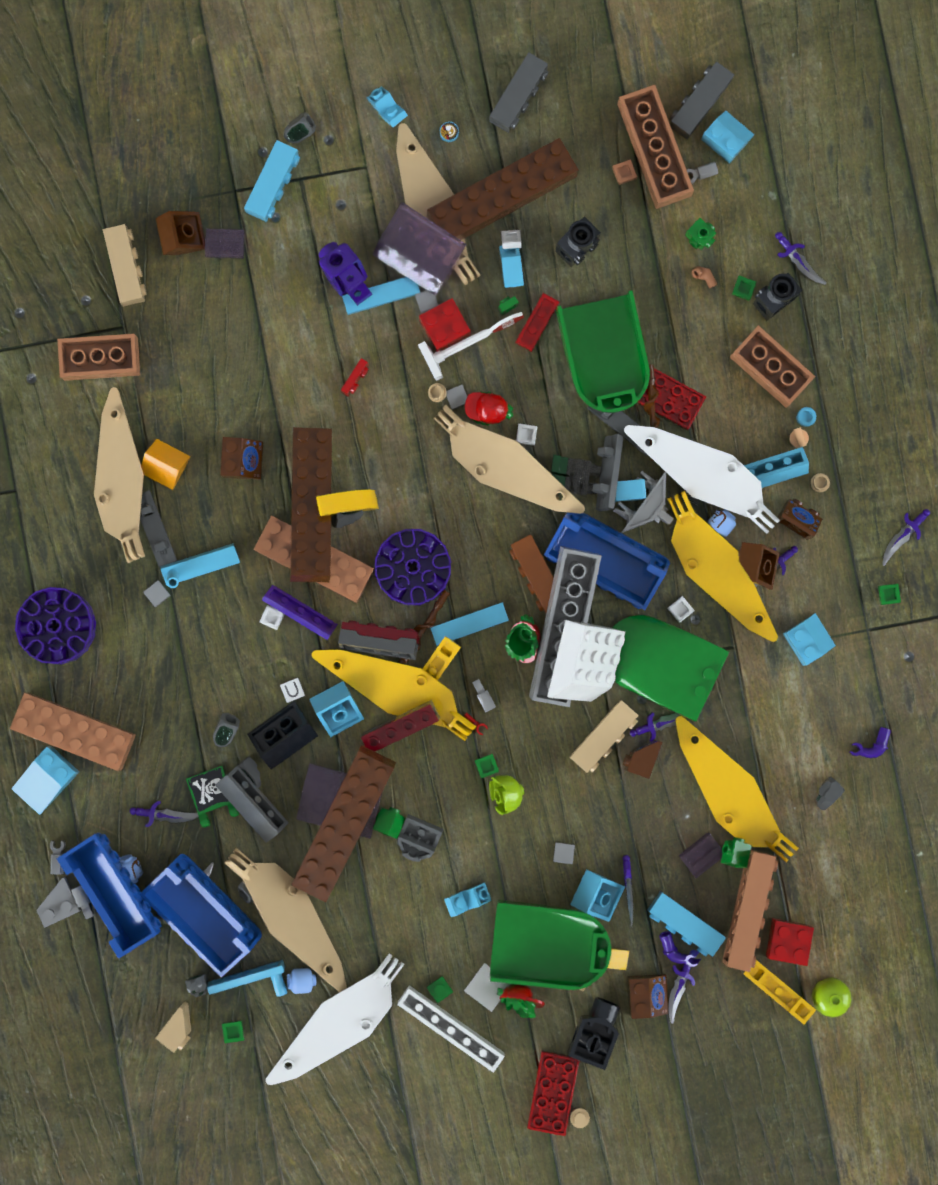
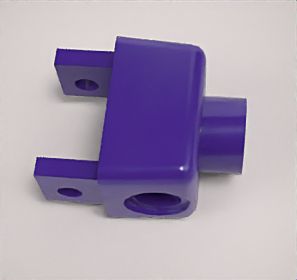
M331 242L320 250L319 264L327 280L340 296L348 293L358 306L372 295V292L364 284L368 277L360 259L346 243L338 245L336 242ZM361 292V295L355 296V293Z

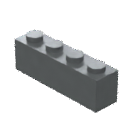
M528 52L490 114L489 122L507 133L510 132L511 128L515 129L520 121L518 119L521 112L525 113L530 104L528 100L531 96L534 98L537 94L539 82H544L549 73L547 71L548 63Z
M717 61L713 66L709 65L703 73L705 75L703 80H698L692 88L694 92L691 96L686 95L681 102L682 108L679 111L675 110L670 117V120H672L670 127L687 140L733 80L734 74Z
M238 765L215 784L266 843L279 834L288 824V821Z

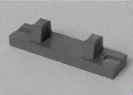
M590 406L587 408L616 433L624 436L623 438L642 454L648 455L624 432V428L627 425L640 426L624 412L620 411L612 414L595 410ZM647 439L646 445L649 446L650 441Z
M620 434L606 436L604 447L598 448L597 455L602 457L599 484H593V492L598 494L596 510L601 512L612 510L615 506L624 437Z
M151 491L143 492L140 520L157 564L161 568V566L178 560Z

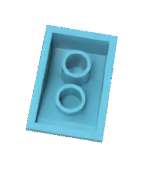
M47 746L28 767L12 790L41 815L76 777L79 771L52 746Z

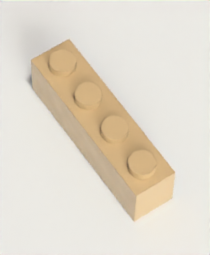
M125 224L103 229L120 304L124 307L145 302L144 296L147 295L145 285L141 284L140 277H143L140 265L137 266L135 260L138 259L136 247H132L131 241L134 240L132 230L128 229Z
M619 700L569 758L586 773L589 771L593 772L599 766V759L602 756L606 758L612 751L610 747L615 742L618 744L625 737L624 731L627 728L632 729L638 722L636 718L639 715L622 700Z

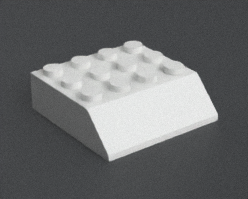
M566 620L547 697L592 702L611 689L616 678L615 672L620 661L621 648L625 641V631Z

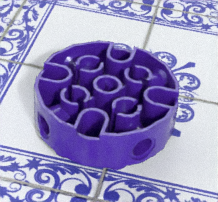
M405 529L391 534L381 544L375 557V575L380 588L392 600L405 606H421L435 600L445 590L451 576V559L446 546L434 534L422 529ZM414 563H417L416 567L418 570H413L412 572H410V567L408 565H413Z
M48 587L35 591L24 601L16 614L15 632L20 646L29 656L42 663L62 665L75 661L88 651L95 638L96 619L92 607L82 596L69 589ZM59 623L57 630L53 629V625Z

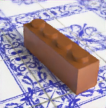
M529 535L511 544L509 553L514 561L518 560L520 564L518 570L522 578L526 576L529 581L527 587L531 595L535 593L538 599L535 603L539 611H544L546 614L554 578L532 535Z

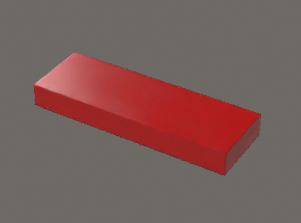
M543 293L515 343L532 352L560 302Z

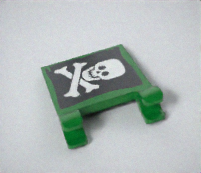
M223 766L186 779L200 824L205 828L210 826V821L206 814L209 811L228 805L229 813L232 817L239 815L236 808L215 786L226 775Z

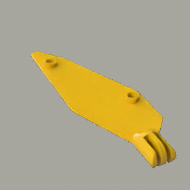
M685 491L681 492V495L688 508L687 510L680 495H674L681 513H679L673 498H667L677 519L671 542L687 576L748 630L775 642L778 639L777 632L754 582L751 581L739 562V551L694 512ZM756 616H762L763 620L758 621Z
M341 649L314 650L312 652L313 659L388 714L399 716L432 700L440 716L439 721L433 725L446 727L463 741H466L467 736L472 733L471 730L476 728L473 723L457 712L452 691L421 668ZM335 662L340 663L341 667H336Z
M678 716L676 718V726L681 749L716 822L731 835L744 839V843L750 844L752 847H769L787 863L789 859L775 847L778 846L790 857L794 853L780 841H785L795 851L799 848L780 832L754 777L683 716ZM693 736L698 737L699 741L697 743L691 741Z

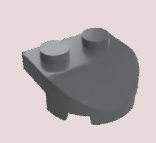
M408 814L398 837V845L402 855L416 862L421 861V859L430 858L444 829Z

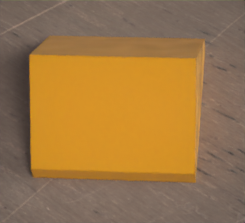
M156 439L144 454L141 464L143 474L173 490L191 456Z

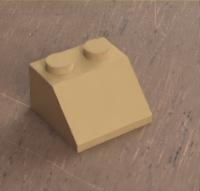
M186 1001L178 1008L155 1038L173 1053L177 1049L182 1050L191 1038L188 1036L191 1032L189 1007Z

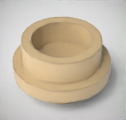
M435 383L429 387L428 396L432 401L441 402L445 399L447 390L444 385Z
M818 473L812 477L810 484L814 491L821 493L829 488L830 480L827 475Z
M577 1108L572 1111L570 1121L574 1127L584 1128L589 1123L590 1117L585 1109Z

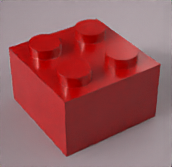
M453 298L419 315V321L436 352L442 351L471 336V331Z
M772 918L766 957L771 960L808 966L814 927Z

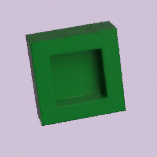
M738 276L731 295L750 301L756 281Z
M508 296L500 301L498 310L503 316L518 307L519 302L515 296L512 298Z
M899 584L878 586L880 605L901 603Z
M493 754L475 760L481 778L499 772Z
M440 976L426 986L437 1003L453 993L452 988L443 976Z
M242 1020L222 1023L224 1043L245 1040Z

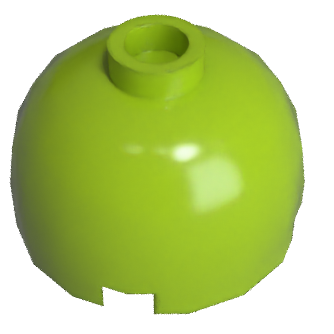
M508 775L492 777L491 779L493 780L489 782L491 800H496L498 805L495 806L496 811L501 815L515 811L522 802V795H524L523 786L515 778Z
M832 977L817 982L811 995L816 1010L828 1017L843 1015L849 1009L852 1001L851 992L847 985L841 980Z

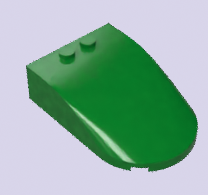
M633 290L628 291L624 296L564 309L561 306H557L556 316L573 384L579 397L591 408L606 413L624 411L636 404L648 387L650 370Z
M630 616L615 624L612 628L625 631V641L621 648L620 661L616 668L614 682L653 703L696 722L729 651L651 616Z
M497 900L489 974L491 982L578 990L592 985L607 970L611 959L610 938L603 925L590 914L547 905Z

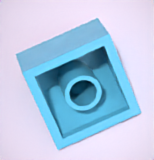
M725 111L704 132L701 140L730 164L753 138L754 134Z
M816 613L783 633L803 666L812 663L836 646Z
M344 681L309 699L316 715L330 737L364 720Z
M586 869L570 905L587 914L610 922L625 886Z

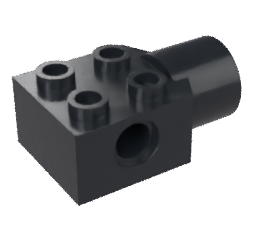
M584 216L581 220L574 222L567 233L557 242L555 252L570 267L574 264L578 266L585 259L584 256L588 251L593 252L597 248L601 232Z
M781 273L774 276L769 284L758 292L753 305L764 319L768 321L794 301L803 290L789 273Z
M595 997L589 1015H581L567 1052L568 1056L606 1070L619 1035L614 1024L621 1007L606 999Z

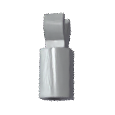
M711 162L697 167L696 170L687 169V173L692 175L690 181L693 184L696 179L702 180L718 174V168L715 162Z
M480 680L472 682L478 693L476 696L485 713L495 708L496 706L488 690L485 691Z
M54 840L50 842V848L53 851V854H51V874H64V870L57 861V858L63 855L62 851L66 847L65 841H61L60 848L55 847Z
M82 886L72 889L71 892L78 908L81 907L85 918L93 917L94 915L89 907L90 901Z

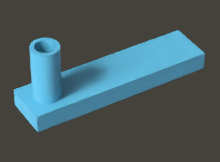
M232 543L161 566L160 569L166 585L170 588H176L179 582L238 564L240 559L235 545Z
M283 960L209 981L207 986L209 995L271 977L276 996H283L288 993L282 973L285 971V965Z

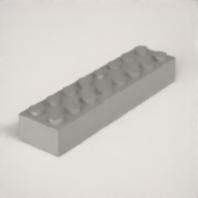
M560 546L529 694L533 701L570 707L571 700L549 698L547 696L565 621L588 623L602 557L598 553Z

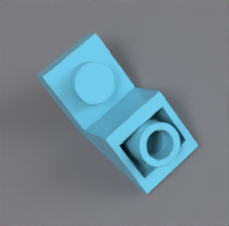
M382 86L375 89L367 97L381 117L392 127L408 116L405 110L396 104L391 94Z
M499 246L505 288L524 286L519 248L503 249L502 246Z
M645 479L618 481L615 502L646 499Z
M485 883L468 888L444 899L451 917L492 901Z

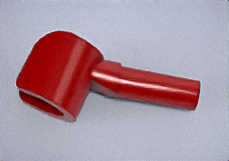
M468 713L464 715L467 720L476 726L475 730L478 734L483 735L478 730L480 726H484L488 730L484 723H479Z

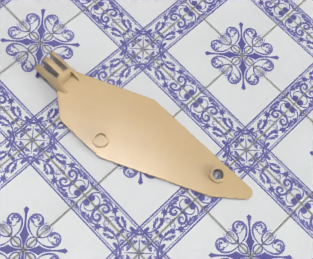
M401 123L398 127L396 153L410 230L431 261L453 267L464 285H467L468 280L470 282L475 280L473 274L477 278L481 275L468 257L465 238L445 249L427 218V209L453 196L454 193L407 124ZM409 147H414L415 150H414V151H410L408 148H409Z
M113 387L109 391L102 412L94 497L104 531L121 541L126 561L130 563L140 559V557H145L139 536L144 474L119 390Z
M447 405L438 412V416L436 415L433 418L450 434L453 457L480 483L554 511L578 514L585 511L584 505L518 441L463 421ZM558 493L563 495V499L558 498Z
M236 848L233 851L234 854L229 856V860H226L225 864L243 879L269 933L339 993L345 990L347 986L342 963L308 894L291 886L294 878L276 863H254ZM326 967L329 968V973L326 972Z

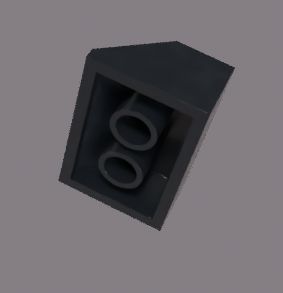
M295 701L247 734L259 756L271 770L318 737L315 729Z

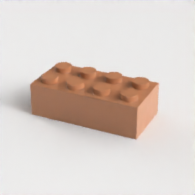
M759 325L730 356L736 364L785 408L816 377Z
M135 334L57 339L60 378L64 381L140 376L138 337Z

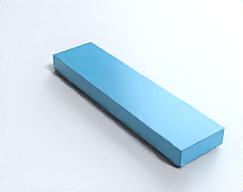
M414 274L368 288L372 295L358 306L348 294L342 297L347 314L350 315L414 296L420 293V289ZM361 292L355 293V296L361 295Z
M502 602L431 628L436 645L439 646L445 636L453 641L509 621Z

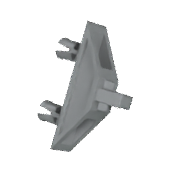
M641 471L640 475L645 479V487L649 489L648 492L650 493L637 511H632L622 502L618 503V506L623 511L615 508L613 512L627 520V525L621 533L652 521L659 523L661 520L667 525L671 524L674 518L666 513L668 508L664 506L666 471L659 480H654L644 471Z

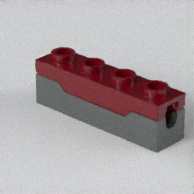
M353 620L342 622V629L338 640L340 649L416 660L420 637L414 629L405 628L404 630H399L394 626H386L384 628L378 627L374 623L363 625Z
M432 700L363 732L361 739L366 748L376 752L438 722L440 716Z

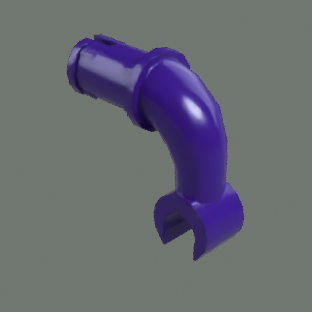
M880 727L876 743H873V747L863 748L861 744L853 743L851 745L856 746L859 751L857 753L850 751L849 753L852 756L860 755L866 758L881 756L888 750L887 744L891 730Z
M670 931L662 932L659 935L663 945L662 952L668 959L678 964L687 963L691 967L698 965L701 959L695 958L699 951L691 950L689 954H681L678 952L677 946L674 945Z

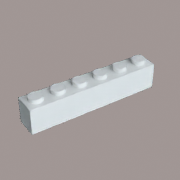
M410 985L398 1000L397 1005L493 1073L505 1057L503 1051Z

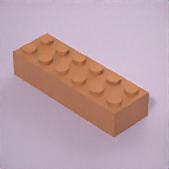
M652 85L619 97L617 105L655 208L658 209L692 197L694 189L656 86Z
M271 515L253 550L290 569L291 525ZM331 546L329 583H316L358 603L375 569Z
M31 693L23 694L10 727L11 730L116 771L123 769L136 736L134 733Z
M751 849L748 867L743 868L722 962L727 967L750 972L751 968L755 967L756 956H754L755 949L759 948L761 937H758L759 931L764 928L765 918H763L764 910L767 911L769 906V899H767L768 891H772L774 880L771 878L778 866L776 856Z

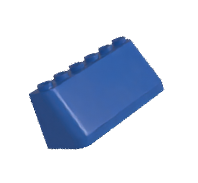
M567 512L544 553V556L553 563H557L560 546L600 554L602 557L596 580L597 586L602 590L614 593L621 600L625 599L631 602L635 608H642L643 610H646L670 565V561L663 555L585 513Z
M98 832L58 857L57 861L66 875L73 872L113 936L114 939L108 943L119 959L160 933L161 923L157 917L152 915L151 907L141 897L139 887L133 884L129 878V871L119 862L120 857L116 851L111 849L108 837Z
M180 854L140 894L157 914L171 926L172 930L177 932L184 939L185 943L191 946L198 953V956L220 977L224 976L245 957L262 937L260 929L185 854Z

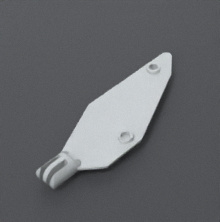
M627 425L624 428V432L692 497L748 517L766 534L769 530L756 517H759L771 529L775 525L762 511H765L776 523L780 521L763 504L761 481L733 455L655 427ZM647 439L652 440L651 446L646 445Z
M389 953L374 973L322 1002L266 1077V1083L274 1085L298 1078L369 1037L392 1006L391 982L405 964L400 962L397 965L398 959L394 957L391 960L392 955ZM290 1062L292 1065L287 1067L285 1063Z

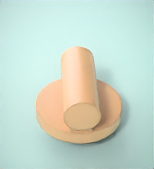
M801 427L794 429L789 436L791 445L796 448L807 446L806 444L809 440L807 432L801 429Z

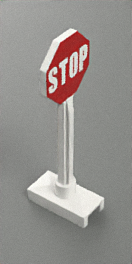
M522 312L510 315L497 322L491 328L482 330L443 351L439 350L433 353L425 341L418 344L437 381L443 378L439 363L445 361V358L481 341L491 333L503 330L517 323L524 316Z

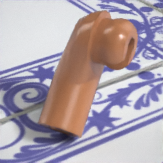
M697 266L692 270V276L696 279L705 280L709 289L718 285L710 269Z

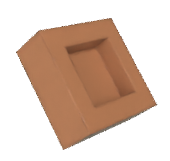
M631 159L613 165L612 169L618 185L637 179Z

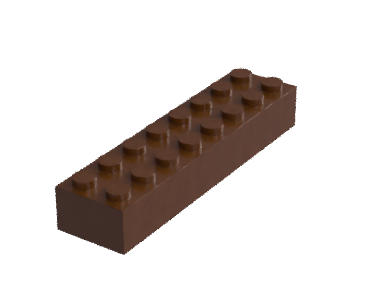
M558 138L427 209V218L446 249L577 177L579 170L561 139Z
M293 427L290 582L329 583L331 515L320 516L316 497L331 494L332 429Z
M362 745L360 746L291 886L327 902L394 770L395 761Z

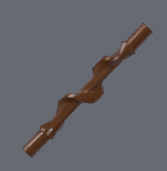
M650 364L649 401L644 404V410L650 416V427L657 428L660 424V418L655 416V400L659 393L654 386L656 379H654V365ZM648 439L650 441L649 446H651L653 442L651 439Z
M443 590L438 600L435 601L434 607L425 623L416 625L414 628L420 637L418 651L421 649V637L427 628L434 627L437 612L443 608V604L450 595L446 590ZM400 658L397 663L406 664L409 659Z

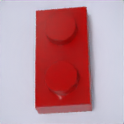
M360 359L341 389V392L347 397L350 393L354 394L359 386L357 382L361 377L364 378L369 371V368H367L368 362L364 359Z

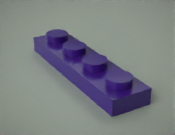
M274 585L270 587L262 599L265 603L326 640L330 638L338 625Z

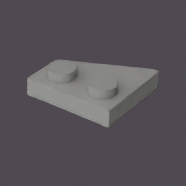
M66 877L59 881L36 910L44 928L81 911L71 892L72 889Z

